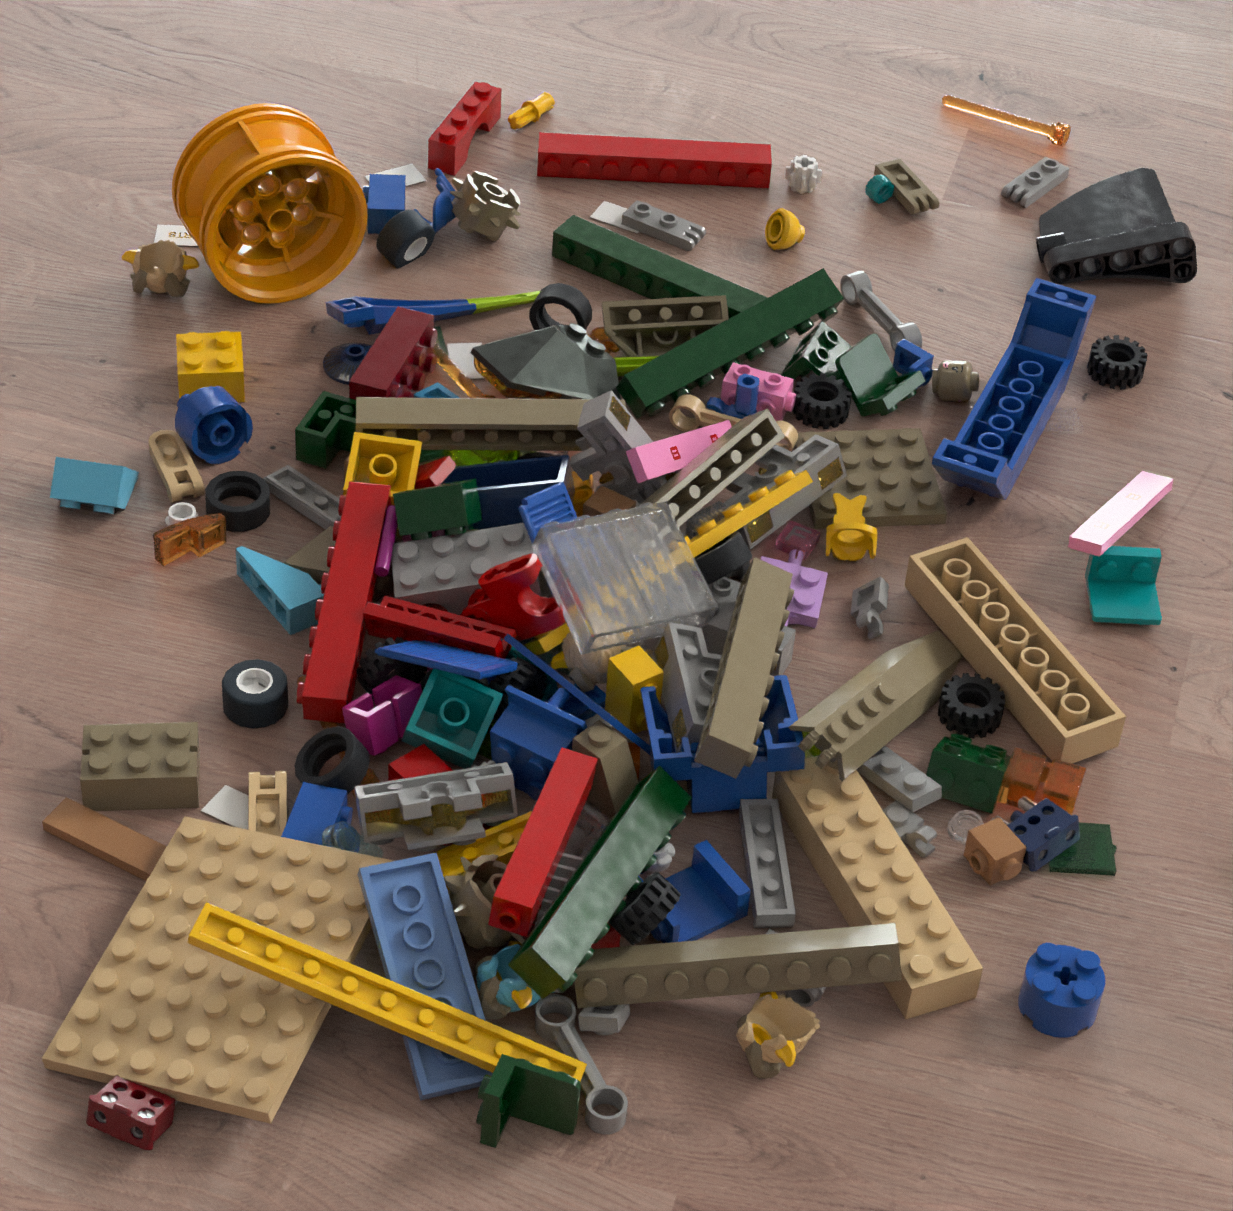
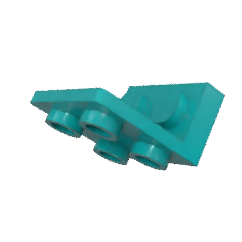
M1111 546L1101 556L1089 555L1085 580L1091 616L1094 622L1140 625L1161 624L1162 616L1155 584L1162 559L1160 548Z

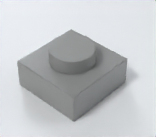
M630 1005L584 1007L578 1016L580 1031H594L598 1035L619 1033L630 1016Z

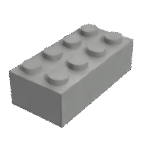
M524 523L394 543L391 559L395 598L460 615L463 609L468 606V600L473 591L481 588L478 580L487 570L527 554H536ZM538 576L534 584L529 585V587L535 594L541 596Z

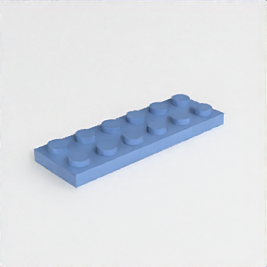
M437 853L359 868L357 875L386 979L485 1020ZM402 1035L420 1101L480 1087L486 1074L492 1076L493 1074Z

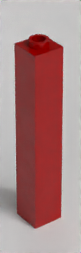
M561 747L493 896L488 925L527 937L591 791L598 758Z

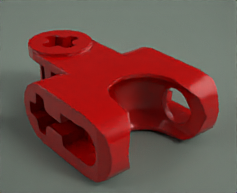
M531 553L487 570L478 580L481 588L473 591L468 600V606L463 609L460 615L514 629L517 634L516 640L520 641L562 626L571 614L572 609L562 596L541 597L530 589L529 585L534 584L541 567H543L537 555Z

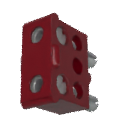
M116 1075L96 1095L92 1094L89 1096L86 1123L88 1126L107 1133L116 1139L150 1151L153 1150L154 1142L172 1125L175 1105L179 1101L154 1089Z

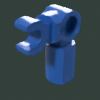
M748 374L740 375L737 380L735 404L726 405L723 400L710 397L706 408L739 419L757 413L759 378Z

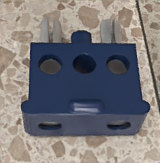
M1023 796L1018 801V807L1024 810L1025 813L1023 814L1019 810L1014 811L1010 817L1011 823L1001 818L1026 846L1023 863L1028 865V869L1031 872L1037 871L1080 840L1078 816L1069 814L1047 798L1036 804L1028 797ZM997 815L993 817L991 820H994L1000 816Z

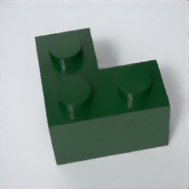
M323 391L295 429L296 460L326 469L340 449L351 452L354 432H356V400Z
M476 479L444 483L433 487L401 491L393 494L400 536L411 534V540L431 538L432 531L445 529V535L465 533L467 530L474 529L473 523L483 520Z

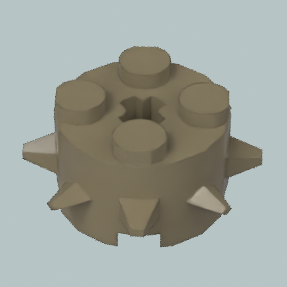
M474 171L472 176L467 175L465 181L457 178L452 179V183L457 191H450V194L455 196L452 201V212L460 220L458 226L465 232L474 233L476 231L485 235L490 240L497 241L507 226L514 229H519L520 227L514 215L521 216V213L517 211L521 204L517 194L511 188L507 193L503 188L496 185L499 181L496 177Z
M494 854L481 855L472 863L465 857H461L465 872L460 876L444 877L446 886L450 889L449 897L458 928L464 935L467 944L476 949H483L485 946H504L514 937L522 944L525 941L524 936L488 925L493 896L507 868L506 864L496 860L498 855ZM537 913V915H536V917H535V919H534L533 924H535V922H537L538 913Z

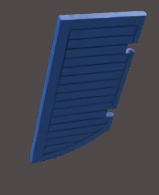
M509 634L505 636L504 640L650 755L649 744Z

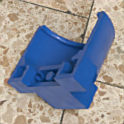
M786 675L774 676L772 687L765 697L769 699L767 709L762 719L759 720L764 723L763 729L756 743H753L758 746L757 754L750 767L743 766L736 779L694 761L699 742L690 745L688 737H681L682 752L676 753L667 712L658 701L655 686L641 688V697L649 734L652 771L661 766L675 781H687L688 794L692 797L690 799L692 813L739 809L740 799H767V772L805 769V752L798 747L803 740L802 731H792L789 729V726L798 720Z

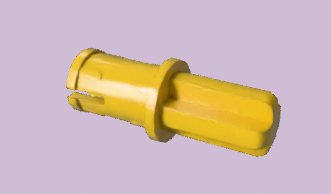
M544 92L536 99L524 102L522 108L509 115L508 122L510 127L516 130L531 121L537 122L542 114L554 108L555 101L552 95Z

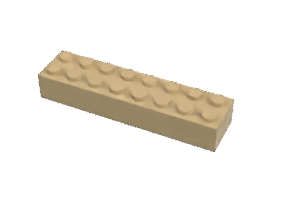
M968 537L909 557L905 588L976 672L981 674V678L989 677L992 679V684L998 683L1001 686L1000 691L1005 693V706L1058 769L1118 747L1126 719L1125 714Z
M818 756L805 759V769L775 772L772 799H778L780 812L848 925L855 927L895 923L899 942L902 981L883 983L904 1018L909 1019L975 999L983 971L982 965L859 772L855 770L845 780L841 781L839 779L838 761L836 760L834 763L829 762L820 769L815 764Z

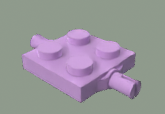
M797 549L790 551L788 562L761 556L760 560L793 574L790 588L794 590V595L786 609L790 613L785 626H788V624H800L816 628L828 573L801 566L804 554L799 550L797 559H795Z

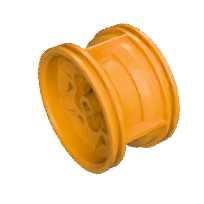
M253 104L231 110L217 117L203 127L188 143L177 162L173 175L172 199L179 219L198 245L206 263L220 284L232 294L248 301L282 303L316 292L334 280L349 265L365 235L368 219L367 204L359 183L348 168L336 158L332 146L317 124L304 113L285 105ZM316 172L317 180L308 179Z

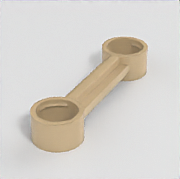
M689 394L680 396L669 413V419L673 426L683 432L696 430L699 426L706 427L729 420L733 427L741 420L707 410L699 398ZM679 408L691 411L696 418L685 416ZM777 420L776 422L785 435L784 439L788 444L777 443L776 445L792 452L798 440L797 430L790 423Z

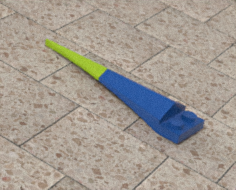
M540 291L497 297L451 300H403L354 296L325 303L329 316L344 325L346 324L349 328L364 325L368 334L371 335L381 333L398 306L434 315V322L531 303L535 301Z

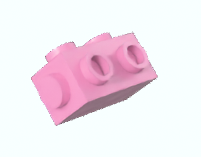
M732 363L722 382L721 400L726 405L735 404L737 380L740 375L748 374L756 376L760 380L756 407L758 412L768 408L775 421H782L787 411L792 412L797 395L792 392L794 379L777 373L751 368L748 365Z

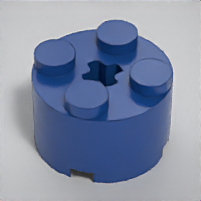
M203 387L191 394L183 395L177 402L178 410L175 416L176 432L199 458L211 464L225 463L241 453L238 449L244 442L248 444L253 431L252 419L246 410L223 387Z
M1053 943L1039 945L1037 951L1027 962L1019 992L1018 1006L1023 1017L1026 1014L1033 1021L1032 1026L1035 1029L1053 1037L1068 1038L1076 1036L1079 1030L1086 1027L1089 1029L1096 1020L1106 981L1098 955L1089 950L1083 951L1067 945H1055Z

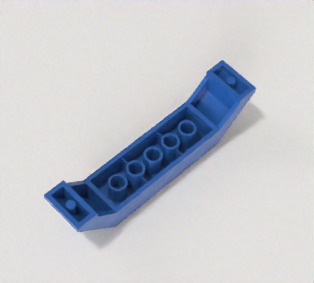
M1039 278L1035 279L1026 295L1012 340L956 439L951 441L944 438L933 456L932 465L943 480L988 494L992 497L1003 500L1007 499L1065 391L1095 304V295Z

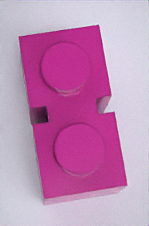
M395 675L372 689L375 708L372 695L368 693L342 707L346 728L364 745L369 754L375 756L383 753L389 746L398 742V738L403 737L422 694L421 684Z

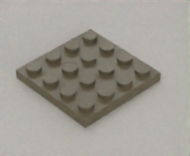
M920 428L829 432L810 431L798 433V440L794 450L815 434L839 444L847 474L833 488L826 491L809 505L814 529H826L828 525L833 524V517L836 514L832 500L834 493H840L849 500L859 495H865L867 499L862 510V516L865 517V524L873 527L946 523V508Z

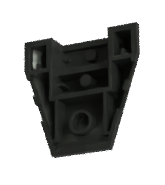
M570 323L569 326L552 325L476 346L470 352L508 388L542 396L545 395L547 390L560 393V399H572L573 397L594 399L612 390L617 398L621 400L620 393L616 388L619 383L615 359L605 351L606 347L603 344L592 340L586 334L587 331L583 327L574 323Z

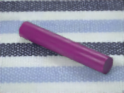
M393 505L389 506L386 511L374 569L375 574L381 577L388 575L398 527L396 510Z

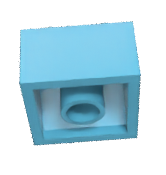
M56 457L50 498L60 500V507L80 510L82 503L94 505V512L114 514V508H126L138 480L139 472L124 466Z

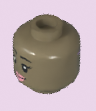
M942 361L938 368L933 369L932 392L937 393L941 401L966 402L970 400L972 391H978L979 372H973L972 365L968 361Z

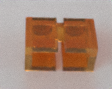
M1014 747L1003 778L998 802L1019 808L1018 801L1023 796L1028 797L1034 802L1040 782H1043L1045 786L1042 800L1047 798L1073 815L1086 768L1054 759L1053 763L1046 762L1047 756Z

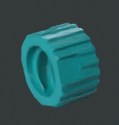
M881 174L873 176L867 182L868 184L865 188L866 195L878 204L886 202L894 192V185L886 176Z

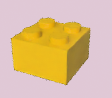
M221 331L214 333L189 332L187 334H176L179 399L183 395L191 394L203 387L221 386L238 403L245 402L241 332Z

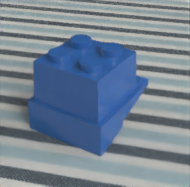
M508 685L505 691L508 695L509 705L490 730L492 761L496 764L507 762L513 773L515 788L527 793L532 799L537 801L561 747L572 750L573 738L587 729L588 726L585 721L561 710L571 697L566 689L558 688L546 703Z

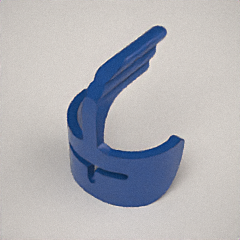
M439 168L435 169L437 176L436 187L440 194H438L433 204V222L426 220L417 209H414L432 226L435 234L456 217L452 212V201L455 196L450 194V191H455V189Z

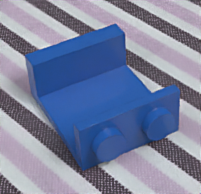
M707 840L694 845L692 866L665 878L678 890L681 896L672 911L651 931V934L656 940H661L662 943L693 941L748 915L750 888Z

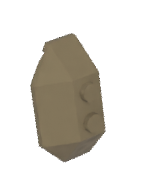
M726 295L604 301L601 303L604 334L627 357L661 356L729 319Z

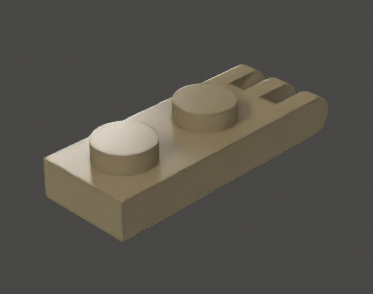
M901 159L875 165L874 175H884L894 185L893 195L910 214H917L919 210L925 212L929 208L932 210L939 208L938 198Z

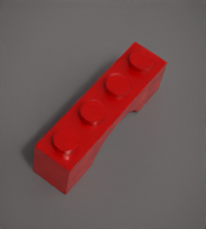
M474 82L428 139V169L435 170L439 168L442 173L453 176L457 174L467 160L469 146L475 131L481 129L490 132L501 118L502 88L491 86L485 82Z

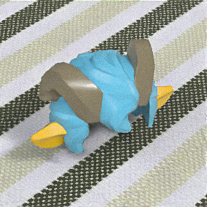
M509 941L507 947L495 955L484 957L475 966L474 977L480 992L479 1000L484 1015L490 1019L503 1018L509 1012L530 1007L541 999L508 966L522 944L520 942Z

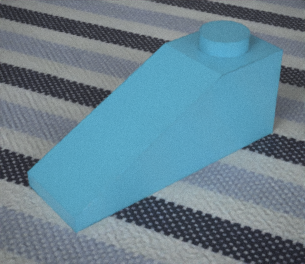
M240 546L236 548L237 575L290 635L318 624V621L315 620L317 599L324 598V594L321 593V584L318 585L308 573L246 547Z

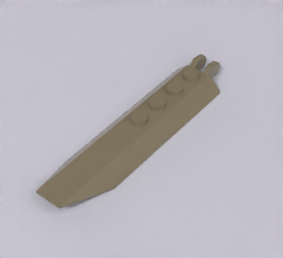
M938 630L896 647L873 661L790 725L789 729L792 731L809 732L798 747L805 752L815 745L822 752L815 762L820 769L829 762L834 763L837 760L839 779L843 781L936 704L941 696L942 687L951 678L963 655Z

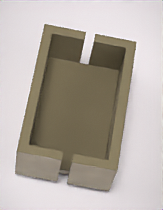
M198 722L83 725V755L81 758L80 783L84 806L94 811L199 808L200 749Z

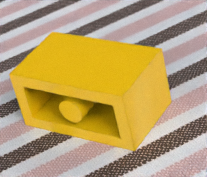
M639 645L609 658L605 710L635 734L648 730L641 688L655 686L656 695L661 704L664 676L663 670Z

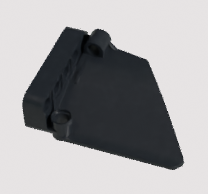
M1138 168L1099 181L1068 197L1039 218L1040 237H1036L1037 251L1040 262L1045 263L1048 275L1053 283L1066 284L1108 278H1139L1187 283L1197 274L1196 245L1189 227L1183 222L1175 221L1157 174L1153 169Z

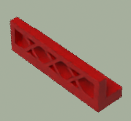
M384 596L380 605L368 602L363 611L369 635L383 639L392 638L394 641L396 637H401L403 640L406 639L408 641L426 640L506 659L512 646L504 638L507 634L515 639L517 637L516 630L389 596Z

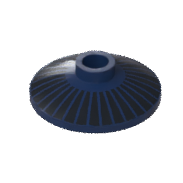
M346 343L332 348L327 352L323 360L325 373L334 381L349 385V380L372 346L364 343Z

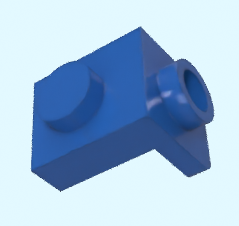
M903 339L896 344L893 367L902 375L920 370L925 382L919 387L925 386L932 378L934 355Z

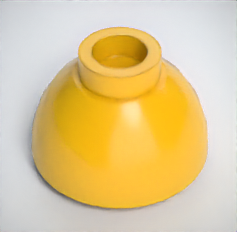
M779 208L772 213L765 228L767 244L773 250L787 249L795 243H800L805 235V228L800 225L797 217L789 210Z

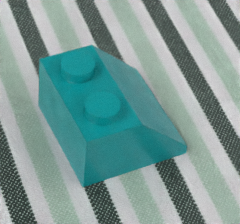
M433 669L401 741L416 748L425 744L439 758L463 769L471 768L503 694L464 676Z

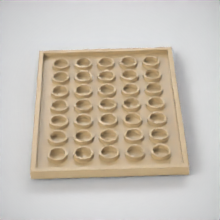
M185 816L44 1053L42 1061L45 1068L107 1084L118 1075L123 1079L175 1098L176 1101L271 1124L332 1004L188 943L189 934L207 902L353 964L372 927L357 875L359 868L392 862L393 860Z

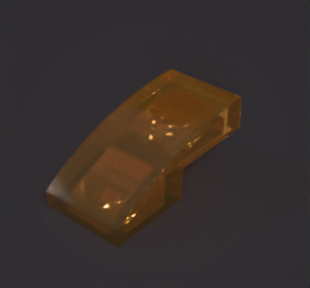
M221 513L198 516L172 524L153 533L155 560L165 566L190 551L200 558L227 542L225 516Z

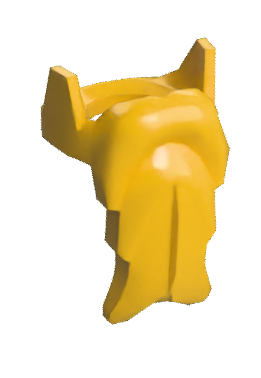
M840 493L833 494L832 500L836 514L833 517V524L826 527V556L830 555L831 550L832 555L838 560L858 561L869 550L870 559L875 558L877 529L866 525L865 517L862 516V510L867 499L865 495H859L849 500Z

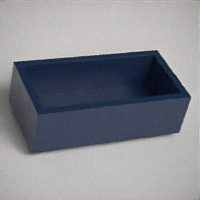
M569 455L456 466L441 483L476 479L483 519L473 523V528L478 530L524 523L518 507L523 505L522 499L559 482H564L572 504L575 496Z

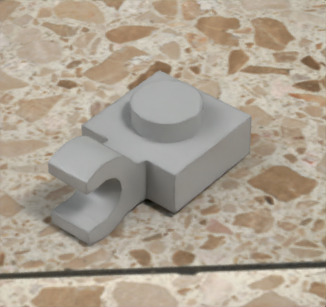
M881 576L853 590L851 615L856 619L859 629L867 626L868 638L870 640L883 633V624L879 614L887 609L889 584Z
M896 800L883 809V812L904 844L909 845L918 855L924 858L935 851V846L929 842L937 837V832L930 826L923 825L924 819L911 812Z

